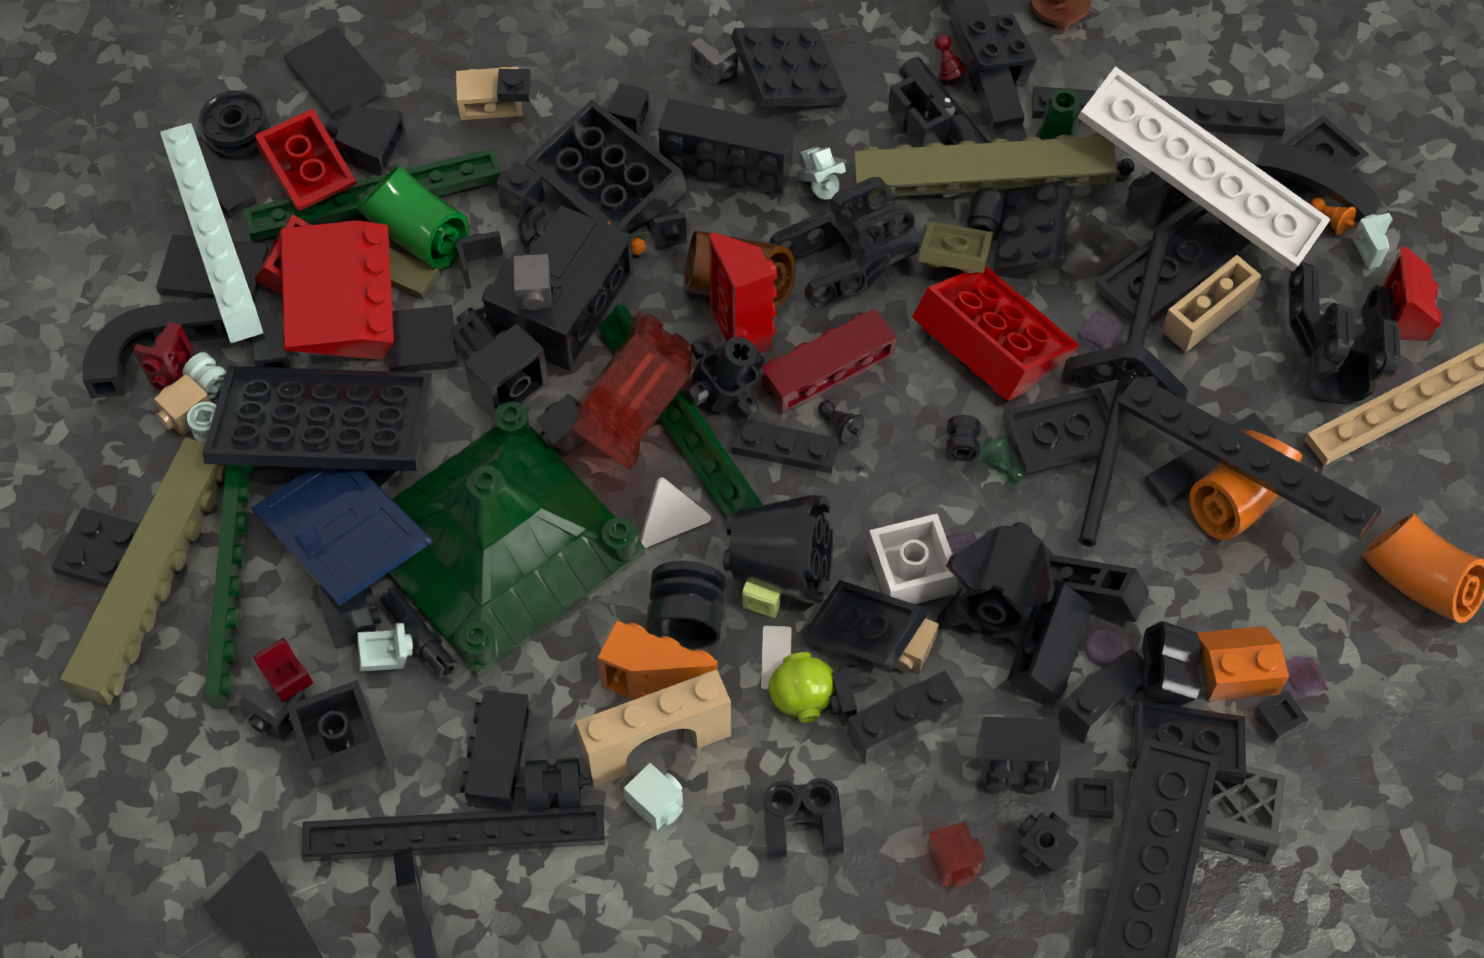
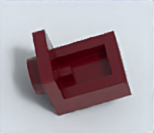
M285 638L279 639L253 656L266 682L282 703L294 697L299 690L303 691L314 684L309 673L296 658Z

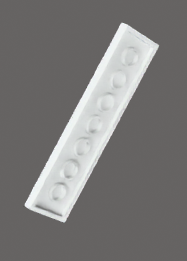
M1116 66L1077 117L1292 271L1299 266L1330 221V218Z

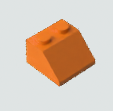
M1265 626L1197 633L1201 648L1199 663L1208 702L1280 694L1289 678L1281 643Z

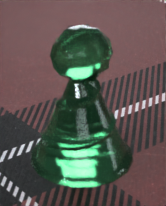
M1001 435L995 439L991 436L986 439L987 444L980 451V457L986 458L988 461L998 465V467L1005 469L1006 480L1011 484H1018L1023 479L1024 471L1019 466H1013L1014 463L1012 462L1008 443L1009 437L1007 435Z

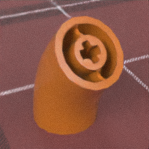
M1241 429L1242 432L1300 463L1303 455L1289 445L1265 434L1249 429ZM1219 463L1211 472L1193 485L1190 490L1189 502L1192 513L1201 528L1210 536L1218 540L1227 541L1236 537L1256 522L1271 507L1279 495Z
M1415 513L1408 514L1389 527L1369 544L1361 554V557L1379 575L1404 595L1434 613L1457 623H1466L1480 608L1484 599V559L1469 554L1449 543L1430 529Z

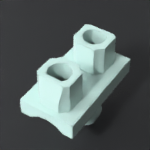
M813 147L800 152L799 157L803 169L796 172L798 180L812 182V191L818 198L831 199L839 190V180L833 173L842 174L846 172L844 163L834 162L831 150L828 147L822 149Z

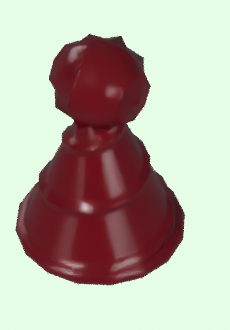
M945 34L939 35L934 40L936 49L941 51L938 78L944 81L953 80V82L959 80L958 77L967 71L968 66L963 64L961 59L949 49L951 38Z

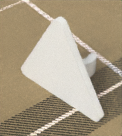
M661 477L656 482L639 541L647 548L706 524L711 520V516L668 480Z

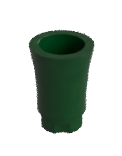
M1069 88L1064 90L1057 89L1052 92L1035 137H1039L1041 140L1054 139L1060 135H1071L1073 138H1079V118L1077 117L1081 112V102L1078 100V93Z

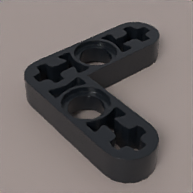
M1126 343L1070 357L1065 361L1061 375L1065 383L1078 388L1123 378L1133 381L1136 375H1139L1185 401L1188 396L1186 386L1147 348L1135 343Z
M413 848L395 851L393 856L397 890L415 957L438 958L423 903L420 875Z

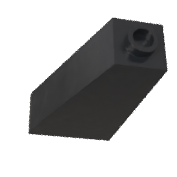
M261 850L203 906L209 916L253 958H323L269 860Z

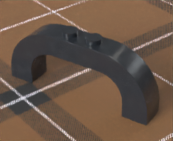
M199 298L184 302L170 301L158 305L139 307L127 311L108 322L92 339L83 361V383L91 398L125 395L126 370L135 357L134 347L136 344L149 348L154 347L157 336L163 333L168 322L180 324L189 342L229 338L216 298ZM254 302L263 333L243 340L250 343L254 348L256 367L294 368L292 352L283 350V327L268 309Z

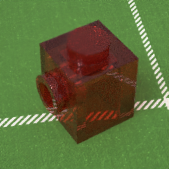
M966 821L930 832L927 847L942 885L946 886L954 883L956 887L974 881L976 876L979 875L985 856L980 841L977 838L972 839Z

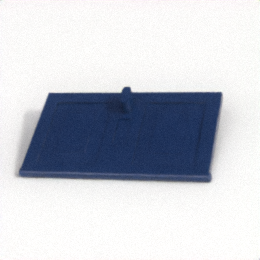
M310 468L251 507L261 522L338 606L432 543V539L361 469Z

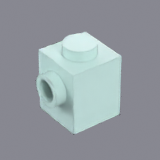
M649 763L624 787L625 802L654 829L658 830L664 823L667 825L673 823L683 810L681 790L683 788L671 774L666 773L663 775Z

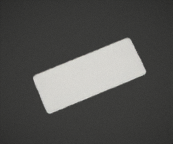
M763 627L762 689H768L769 680L774 670L783 664V658L791 655V627Z

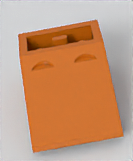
M616 621L598 656L602 688L632 700L716 669L718 670V661L714 660L709 653L703 650H689L680 646L676 640L670 637L661 636L659 638L647 633L638 624H624Z

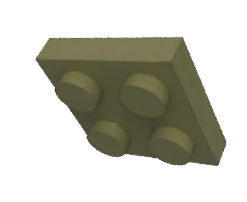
M929 221L920 249L919 262H924L938 268L944 266L957 268L965 273H984L993 232Z

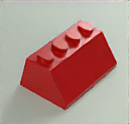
M714 232L709 234L710 312L725 342L734 337H743L754 344L760 354L772 350V336L776 335L773 317H776V309L773 303V299L777 298L774 279L778 277L776 267L772 259H766L760 247Z

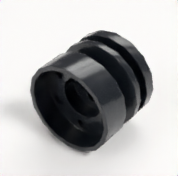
M673 561L658 565L652 570L649 599L652 602L648 605L647 633L659 638L661 636L670 637L676 640L680 646L687 649H700L714 645L720 640L723 612L720 608L723 606L726 578L719 570L699 562Z

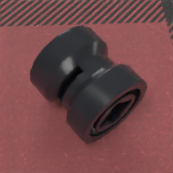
M957 415L947 421V434L950 437L946 441L947 457L962 462L972 461L979 457L980 443L977 438L981 433V422L977 418L969 415Z

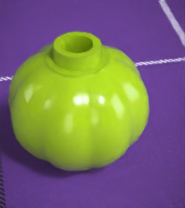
M808 652L788 655L783 658V664L779 665L770 677L768 690L771 701L777 709L786 715L798 717L800 723L816 721L821 718L820 712L830 705V696L835 692L831 675L833 670L821 659L812 658Z

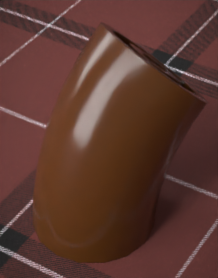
M697 230L693 232L684 272V291L686 293L710 297L709 234L711 233ZM731 237L760 247L766 259H772L778 276L777 279H774L777 298L773 299L775 307H780L791 294L796 277L795 259L790 249L783 245Z

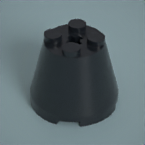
M808 495L741 509L736 514H729L726 521L727 535H730L729 550L726 549L723 556L724 570L731 571L736 581L743 583L747 581L802 602L821 603L824 599V592H820L821 585L825 581H830L833 559V529H830L829 521L825 517V513H830L831 509L828 498L820 495Z

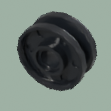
M229 90L217 94L208 100L200 111L199 124L206 142L220 157L225 159H243L259 152L255 135L271 128L262 101L254 94L243 90Z

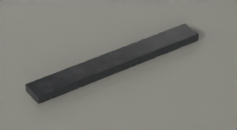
M587 805L545 809L304 821L302 827L301 858L303 862L394 857L393 852L410 847L413 848L414 855L416 856L605 845L604 806Z

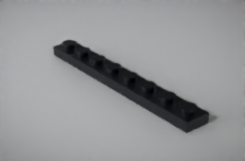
M1034 86L1032 93V119H1043L1046 104L1052 92L1057 89L1064 90L1066 88ZM1071 89L1078 93L1081 111L1096 92L1094 90ZM1156 95L1209 132L1282 137L1285 130L1284 104Z
M1136 375L1117 400L1118 406L1121 409L1360 541L1381 513V506L1139 375Z

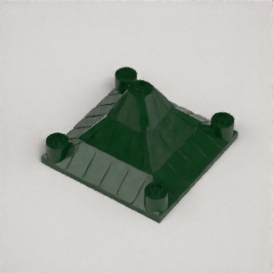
M514 401L505 402L496 409L494 413L495 427L486 432L485 435L463 448L461 452L453 455L439 465L438 468L416 481L414 485L392 498L432 539V543L387 574L477 678L491 670L646 554L645 547L637 539V530L634 523L627 518L614 517L610 510L530 426L528 411L525 406Z

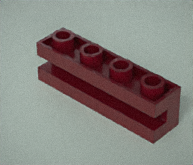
M875 308L865 314L859 313L838 328H830L821 337L809 343L799 344L792 352L780 358L775 357L761 367V386L768 395L771 393L775 395V405L783 415L894 356L897 336Z

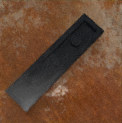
M1255 412L1232 425L1240 431L1241 429H1249L1274 439L1276 438ZM1193 448L1147 475L1145 483L1164 506L1167 507L1190 493L1193 485L1211 472L1219 462Z

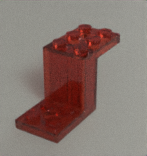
M640 311L631 320L628 338L579 400L572 428L629 470L638 461L642 437L691 376L692 352L689 348L691 344L680 334L674 333L671 335L662 328L664 324L651 313H647L645 316Z

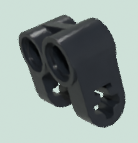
M824 778L812 779L808 783L794 785L789 781H778L767 788L764 794L763 813L768 859L787 858L785 829L792 827L796 823L806 822L813 826H821L824 855L844 853L839 792L833 782ZM822 797L829 804L826 807L820 808L812 805L810 801L813 798ZM778 800H786L792 806L787 810H778L773 806V803Z

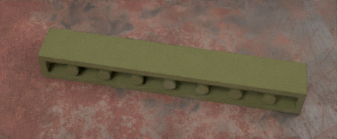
M1093 133L1081 138H1073L1071 135H1060L1048 140H1041L1039 137H1028L1022 141L1009 142L1006 139H995L990 143L977 144L974 141H963L958 143V145L948 146L942 143H930L925 147L912 148L910 145H898L893 149L880 150L878 147H866L861 151H855L856 183L871 177H880L892 189L893 197L976 192L983 188H993L997 191L1014 190L1065 180L1068 186L1114 184L1117 174L1115 144L1100 133ZM882 188L873 190L869 198L878 197Z
M184 438L60 678L69 694L110 706L114 696L121 692L125 682L124 676L130 664L136 662L140 654V644L146 632H150L154 627L156 612L161 602L166 601L169 597L171 582L176 572L184 567L187 557L186 552L191 542L196 541L199 537L201 522L206 512H210L214 507L216 492L220 484L225 482L227 465L204 464L203 450L205 443Z

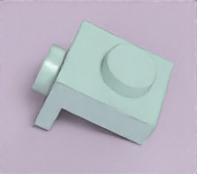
M396 623L394 630L357 633L356 640L360 672L403 669L407 656H412L411 634H405L404 623Z

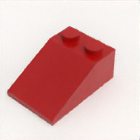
M314 109L255 135L264 162L276 182L298 211L357 184L356 179Z

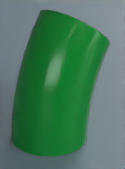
M401 165L396 166L356 208L371 223L388 225V237L432 268L443 269L459 258L456 239L469 237L470 225L468 218L462 212L430 192Z

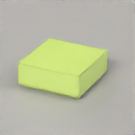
M746 581L742 591V607L771 618H776L780 608V593Z

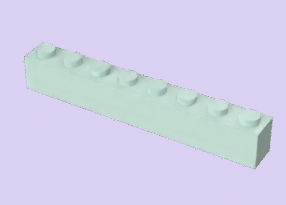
M192 123L161 131L160 134L230 343L262 334L263 329Z

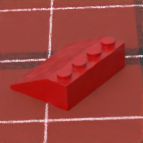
M347 221L281 229L283 350L383 360L394 343L388 225L363 221Z
M986 265L984 273H962L929 286L912 316L925 332L934 336L945 346L949 353L958 357L969 367L973 374L981 377L993 388L997 395L1005 398L1007 401L1029 391L1080 347L1076 341Z

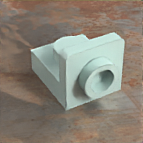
M1389 213L1382 215L1372 214L1361 219L1352 237L1368 269L1380 267L1389 249L1388 239L1385 235L1392 221Z

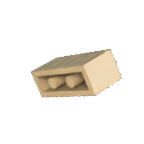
M1236 255L1168 310L1162 333L1184 352L1189 351L1254 297L1262 275Z

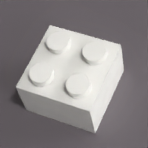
M938 514L869 530L867 551L882 594L913 604L956 594L958 579L946 567L952 552Z

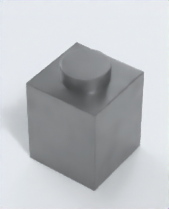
M548 254L514 256V290L517 309L538 310L552 307L551 273Z

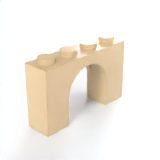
M716 669L575 721L581 756L593 787L628 775L627 757L630 752L644 741L661 733L676 729H689L697 749L730 737L731 700L718 670Z

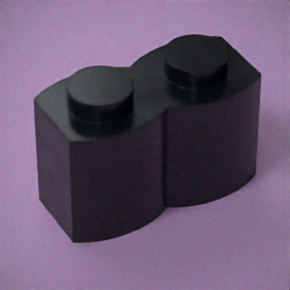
M1160 621L1146 628L1142 645L1143 656L1146 661L1142 674V686L1145 696L1177 706H1183L1197 700L1201 689L1200 674L1197 667L1201 648L1197 632L1165 621Z

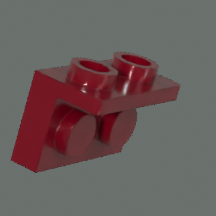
M168 322L163 333L157 336L154 349L138 344L133 349L150 385L160 392L183 377L185 364L196 355L182 326L173 322Z

